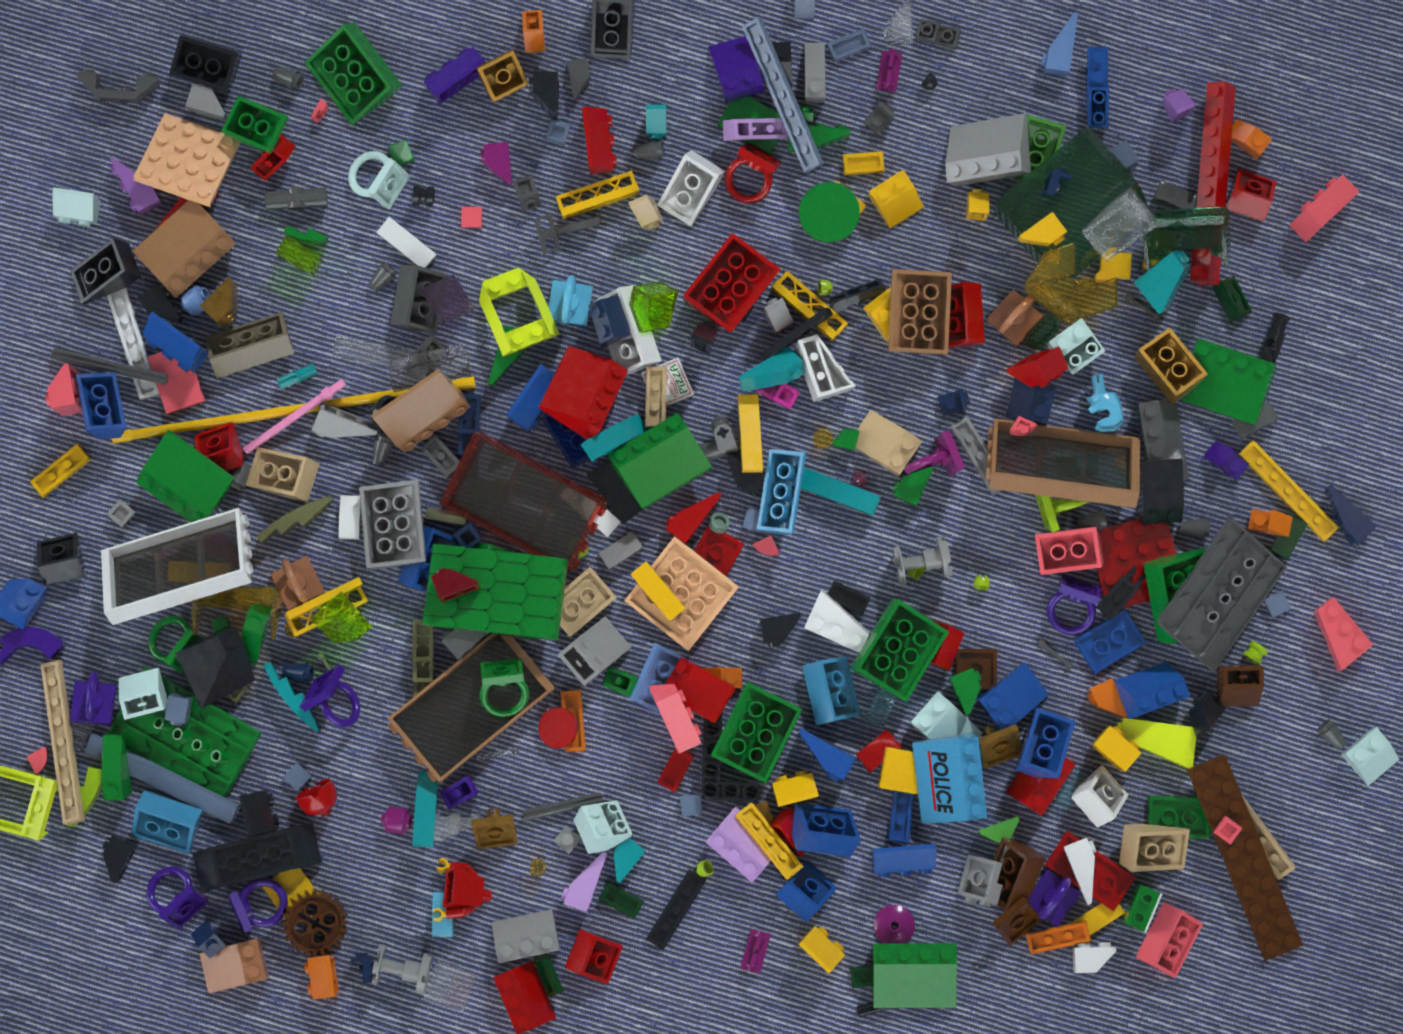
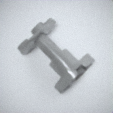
M945 536L936 537L937 548L922 550V555L902 559L899 545L893 548L894 564L899 565L897 567L899 584L906 585V570L925 567L926 571L941 568L944 577L953 576L952 568H949L951 557Z
M379 944L377 951L378 959L377 962H374L371 984L378 986L382 972L402 976L403 981L417 983L416 994L424 995L430 977L429 972L430 967H432L433 955L424 953L421 963L406 960L405 964L385 960L386 945Z

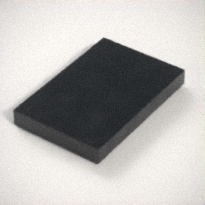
M610 459L587 474L622 525L643 511L612 467Z

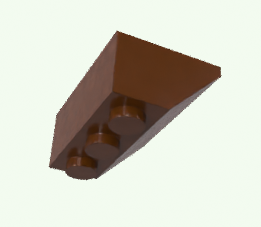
M1002 837L993 861L1002 863L997 883L1003 885L998 906L1004 911L1009 909L1023 896L1029 901L1046 859L1034 848L1006 837Z

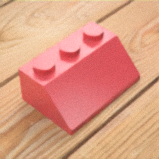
M70 364L62 366L48 386V394L45 395L47 406H51V409L61 416L82 413L75 375L80 374V372Z
M1097 527L1035 534L1041 575L1102 568L1104 564L1102 545Z
M675 684L649 686L648 688L678 753L680 754L701 744L698 736L702 735L698 725H693L691 721L694 716L690 707L685 708L683 704L687 700L682 690L677 691Z
M1163 902L1142 945L1139 947L1136 958L1176 979L1203 923L1184 911Z

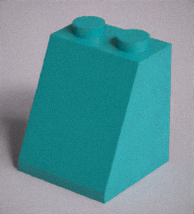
M1179 249L1171 252L1134 282L1158 314L1170 308L1191 267L1189 256Z

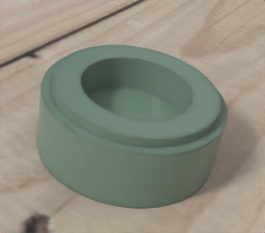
M714 513L708 524L713 532L721 534L727 531L730 520L723 513Z

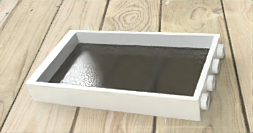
M236 508L101 550L104 614L110 623L115 625L252 583L251 574H253V567L250 562L252 552L248 543L251 542V538L247 530L250 524L247 515H243L241 510Z

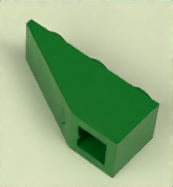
M825 124L808 126L817 149L850 137L851 133L850 129L841 125H837L835 128H829ZM789 138L788 152L796 153Z

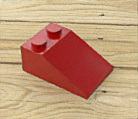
M683 657L679 659L665 683L675 684L677 691L682 690L687 700L683 702L686 708L690 707L691 711L714 724L736 689Z

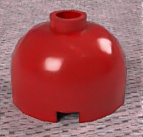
M330 778L315 783L317 786L311 789L306 788L296 796L297 804L303 812L311 816L321 815L324 817L333 811L331 808L336 804L338 796L336 787Z

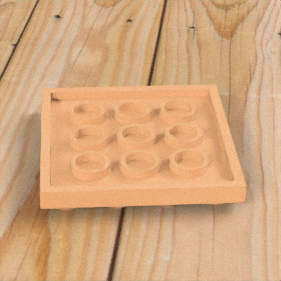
M164 113L134 174V181L210 207L239 148L240 142L221 132Z
M674 536L651 567L686 609L669 621L639 584L634 587L624 601L689 651L739 586Z

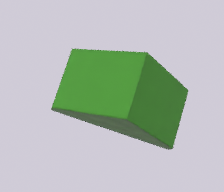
M1017 816L978 830V834L1000 844L1002 837L1011 839L1019 818Z

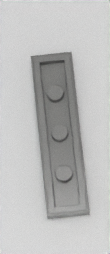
M967 416L950 426V429L988 488L989 480H985L986 468L989 467L986 466L987 454H990V452H987V446ZM997 464V472L1003 473ZM988 488L992 496L1002 491Z

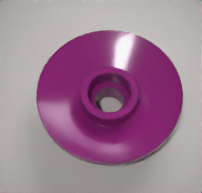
M886 906L877 913L874 919V932L877 938L884 944H905L914 933V918L902 906ZM892 922L898 923L899 926L896 930L891 928Z

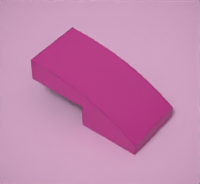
M788 384L754 390L789 410L800 393Z

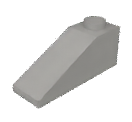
M804 43L805 103H825V43Z
M321 403L312 426V431L316 435L330 438L376 435L378 432L372 421L325 403Z

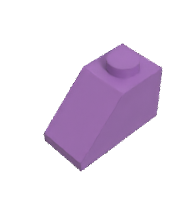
M1172 89L1166 92L1165 97L1162 99V104L1171 123L1190 115L1195 108L1194 102L1183 89L1178 91Z

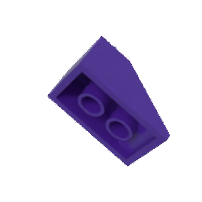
M746 36L708 47L725 103L764 92V83Z

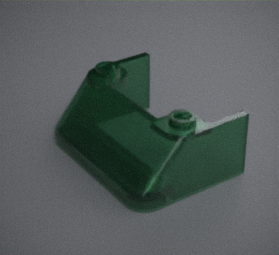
M1210 207L1157 210L1148 214L1143 237L1146 270H1150L1152 259L1160 261L1169 255L1170 250L1210 248L1212 255L1223 257L1224 266H1229L1231 237L1230 212L1228 208Z

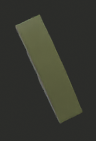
M327 496L292 510L270 524L256 538L265 544L278 531L285 536L298 523L306 528L335 500L331 496Z
M413 620V697L434 681V627L423 625V620ZM432 690L430 691L429 697L428 695L425 696L416 705H434V690L433 692Z

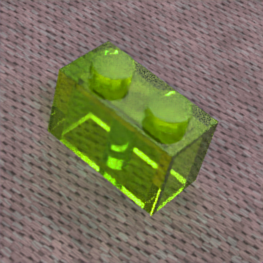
M285 236L276 251L279 258L311 277H314L323 262L320 255L288 236Z

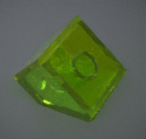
M663 281L633 286L629 306L639 332L644 333L670 328L678 290Z
M342 591L310 618L334 644L356 641L373 627Z

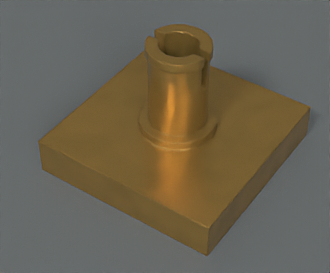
M993 724L991 725L993 731L990 726L985 728L986 736L978 738L981 764L984 769L1020 755L1022 748L1019 729L1016 724L999 731L997 726Z
M490 808L487 810V818L472 819L477 850L517 845L518 838L513 814L500 816V810L493 808V815Z

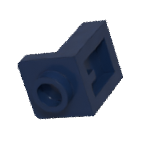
M1062 168L1049 171L1042 195L1047 197L1054 196L1055 193H1058L1061 186L1059 179L1069 181L1072 179V175L1067 174L1068 171Z
M962 388L937 397L943 417L965 411L968 408L967 404H970L967 392L963 393Z
M356 953V957H351V962H363V966L359 967V977L363 978V983H371L374 957H368V953Z

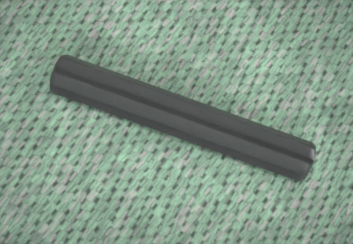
M594 793L523 810V818L525 821L580 809L584 805L603 803L601 793Z

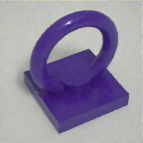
M1062 573L1059 581V591L1051 597L1047 606V617L1050 624L1057 631L1066 635H1077L1088 630L1096 617L1095 605H1098L1100 601L1101 587ZM1067 596L1072 601L1086 603L1088 615L1081 625L1067 627L1057 620L1055 608L1062 598Z
M340 664L316 677L299 705L303 711H307L320 704L324 716L332 724L339 727L353 725L360 715V702L357 694L349 685L339 681L345 671ZM337 689L346 693L351 701L352 714L347 719L335 716L328 706L327 701L335 694Z
M96 671L90 673L88 682L75 681L70 722L112 726L116 684L99 683V674Z
M166 867L156 872L150 879L146 890V897L150 907L159 913L158 915L164 921L178 930L209 902L203 894L193 888V883L188 873L178 867ZM176 875L183 880L185 889L164 907L155 899L156 885L165 876Z
M1046 869L1034 886L1028 902L1035 912L1038 913L1040 919H1046L1057 927L1081 893L1070 886L1071 880L1068 877L1060 879L1048 869Z
M269 878L252 880L244 886L240 895L235 891L227 896L243 935L253 930L251 925L266 928L277 924L283 918L281 914L287 911L285 905H288V897L284 888L278 882ZM260 886L272 888L278 894L280 900L277 913L268 919L255 918L247 900L249 893Z

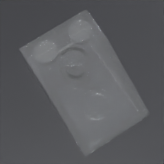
M1130 187L1109 203L1081 233L1107 262L1156 228V217Z

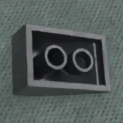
M592 0L591 57L631 59L635 0Z
M112 238L70 271L80 300L84 305L127 288L141 277L130 244Z
M1182 458L1142 461L1140 493L1137 503V511L1142 525L1182 522L1184 510Z

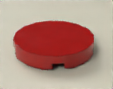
M559 707L546 711L539 720L538 726L539 736L542 741L549 747L557 749L565 748L572 744L576 739L579 729L574 714L569 710Z

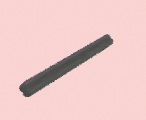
M56 348L53 349L51 354L52 359L107 372H115V374L166 385L168 382V375L165 373Z

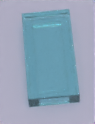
M1078 767L1064 782L1053 800L1064 810L1068 811L1075 803L1071 798L1072 795L1089 775Z

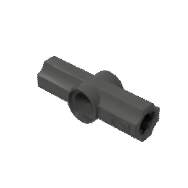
M291 187L284 191L265 192L266 209L298 211L304 210L306 207L327 206V189Z

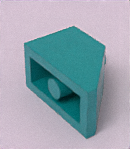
M646 105V137H650L651 140H662V137H667L666 105Z
M631 838L614 846L616 848L613 851L616 881L621 883L646 852Z

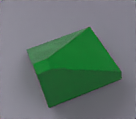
M843 428L832 442V445L840 449L855 451L860 431Z

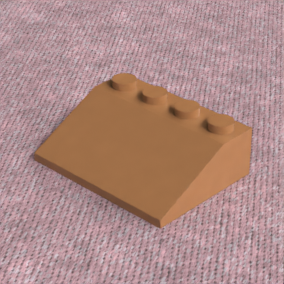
M188 200L133 249L132 252L169 292L177 298L236 243L199 203Z
M892 269L888 351L933 355L948 354L951 272Z
M437 369L372 414L371 417L391 441L405 453L414 449L416 444L422 440L430 438L438 429L446 427L454 418L462 416L471 406L461 390L444 373Z

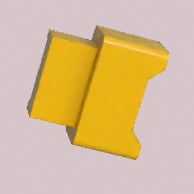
M1098 246L1096 254L1100 257L1099 272L1094 277V282L1114 284L1116 279L1129 280L1132 253L1118 252L1119 247Z

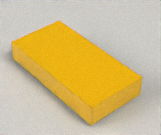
M883 151L842 155L844 176L885 172Z

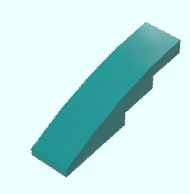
M636 414L584 441L581 446L593 462L649 429L645 428V423L639 414Z
M804 468L801 483L802 490L874 516L881 499L880 496Z
M272 662L264 664L263 667L272 684L285 703L315 732L321 731L312 709L303 711L299 707L305 697V693L296 695L289 678L285 677L280 680Z
M418 771L412 845L413 847L434 848L439 782L437 780L433 782L426 774L428 771Z

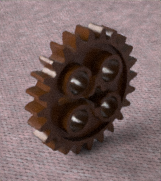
M313 888L312 894L305 890V896L303 897L297 893L298 900L295 901L290 898L292 906L285 905L288 913L281 914L286 918V920L280 922L281 925L286 926L281 932L288 933L284 939L286 941L292 940L289 946L293 948L297 945L296 951L298 953L304 949L305 956L309 954V951L312 952L314 957H316L317 951L324 955V949L326 948L332 952L331 945L334 944L338 947L339 944L336 940H344L340 934L341 932H347L343 925L348 924V921L343 919V917L348 914L344 911L341 912L344 905H337L339 902L337 897L331 900L333 896L331 892L325 896L323 889L319 894H317L315 888ZM313 903L316 905L313 913H306V906ZM302 913L312 920L317 918V921L321 925L328 927L330 932H326L317 925L312 926L308 920L301 918L298 914ZM328 913L333 914L332 922L324 923V916ZM298 922H305L304 930L300 932L295 930ZM316 932H322L323 938L320 941H314L313 935Z

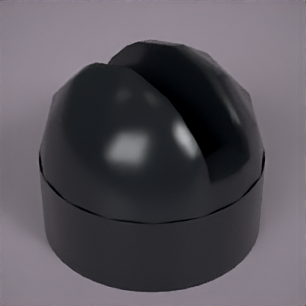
M929 73L920 86L926 90H933L938 82L936 77Z

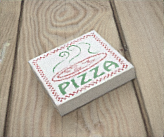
M678 357L659 365L667 367L666 407L694 395ZM644 371L641 375L646 385V371Z

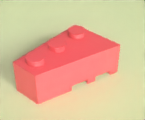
M1341 175L1338 179L1333 177L1325 185L1327 189L1325 191L1319 190L1313 196L1315 201L1312 203L1310 201L1306 202L1300 208L1303 212L1289 225L1305 242L1360 192L1344 175Z
M1334 597L1329 598L1313 611L1327 642L1328 650L1335 662L1337 672L1345 669L1373 645Z

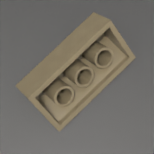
M282 312L205 337L209 361L216 378L226 377L232 373L248 370L251 367L294 354L292 341Z

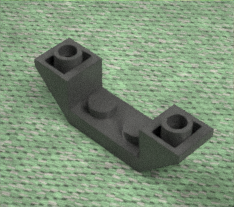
M83 69V72H76L79 80L98 101L139 104L160 86V80L158 77H155V74L143 73V76L137 75L136 91L132 88L114 90L113 87L102 86L99 89L100 77L94 70Z

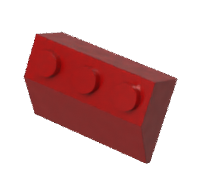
M582 107L590 175L614 172L613 166H617L616 154H612L611 146H615L614 134L609 133V127L613 126L611 114L607 115V109Z
M961 282L952 284L948 348L985 344L981 283Z
M1065 757L1059 778L1033 777L1019 772L1005 793L1037 815L1042 816L1076 764Z
M533 960L493 977L516 1034H522L556 1018Z

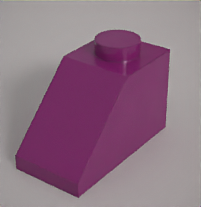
M508 142L484 144V150L480 151L481 162H485L486 168L505 184L513 186Z

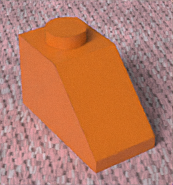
M542 10L522 11L525 53L545 51Z
M1236 119L1232 127L1231 141L1257 160L1272 138L1259 128Z
M1113 679L1088 689L1087 697L1091 705L1095 704L1096 708L1121 718L1127 717Z

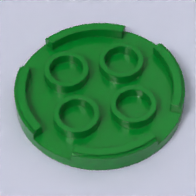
M824 182L810 188L803 196L799 207V218L803 229L811 238L819 242L831 243L844 240L855 230L860 216L859 203L855 195L844 185L835 182Z

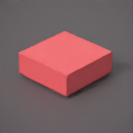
M462 207L461 228H482V207Z
M1224 816L1213 833L1231 845L1242 830V827L1227 816Z

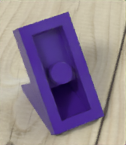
M1216 440L1203 456L1235 481L1238 480L1249 465L1233 453L1234 449Z
M469 775L439 792L448 810L478 795V791Z

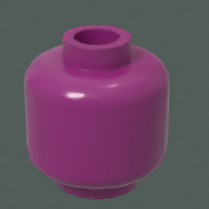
M390 806L387 808L386 813L381 815V825H384L388 833L404 834L411 828L412 814L409 813L407 808Z

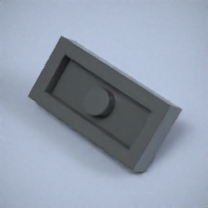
M436 435L420 448L448 479L463 466Z

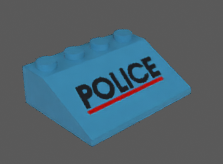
M968 733L912 742L921 823L958 822L987 818L978 736Z

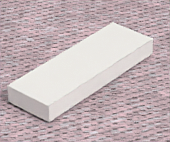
M390 217L377 231L378 235L418 266L427 268L437 256L436 253Z

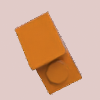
M1252 509L1248 530L1289 537L1293 517L1272 509L1271 512Z
M702 668L736 689L742 688V668Z

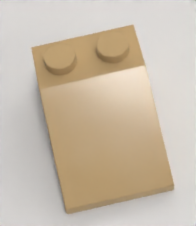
M870 410L857 429L860 433L855 449L899 477L922 441L907 430Z
M257 447L246 486L308 503L320 464L304 456Z
M1125 824L1119 864L1131 872L1184 869L1190 830L1187 828L1150 824Z

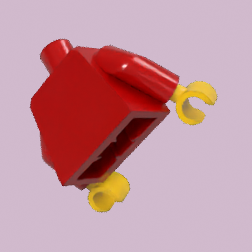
M444 858L438 860L439 864L445 865L443 868L436 867L438 873H446L443 908L446 911H442L439 908L434 909L432 913L439 912L441 914L440 918H433L434 922H441L443 917L447 919L462 918L473 913L475 908L482 905L483 901L490 902L492 891L484 889V878L479 876L468 863H448Z

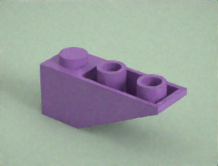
M113 157L110 158L113 164L110 168L115 177L119 175L122 181L119 185L124 194H129L131 200L128 202L134 212L138 211L140 215H143L162 205L154 187L134 181V171Z

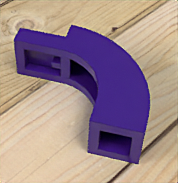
M25 627L24 630L21 628L15 629L0 639V642L5 645L3 648L0 647V667L22 647L35 646L49 659L53 660L67 644L57 635L41 628Z

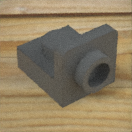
M880 101L877 107L863 121V124L879 136L894 119V109L888 103L883 104Z
M532 175L512 181L523 211L533 209L542 204Z

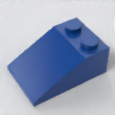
M1023 662L993 687L976 698V700L997 726L998 730H1002L1019 722L1049 694L1027 664Z
M801 728L798 732L799 736L823 771L828 773L826 777L836 783L839 780L843 781L856 758Z

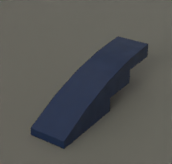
M463 394L471 407L462 416H459L458 460L463 466L458 470L457 477L458 479H478L481 395Z

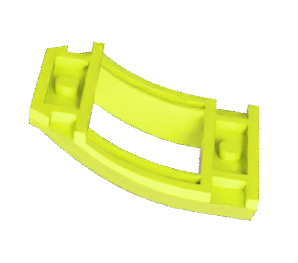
M521 268L513 269L482 282L479 303L503 357L560 335L536 279ZM528 287L542 319L505 333L491 301Z
M0 766L1 777L34 785L24 824L0 819V830L40 841L48 833L45 831L55 793L56 791L58 792L57 781Z

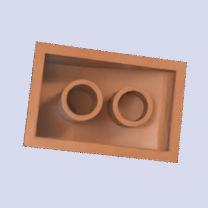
M260 938L223 947L211 959L204 952L199 953L208 993L269 979Z

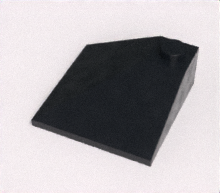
M228 625L174 653L201 709L255 681L245 645L236 626Z

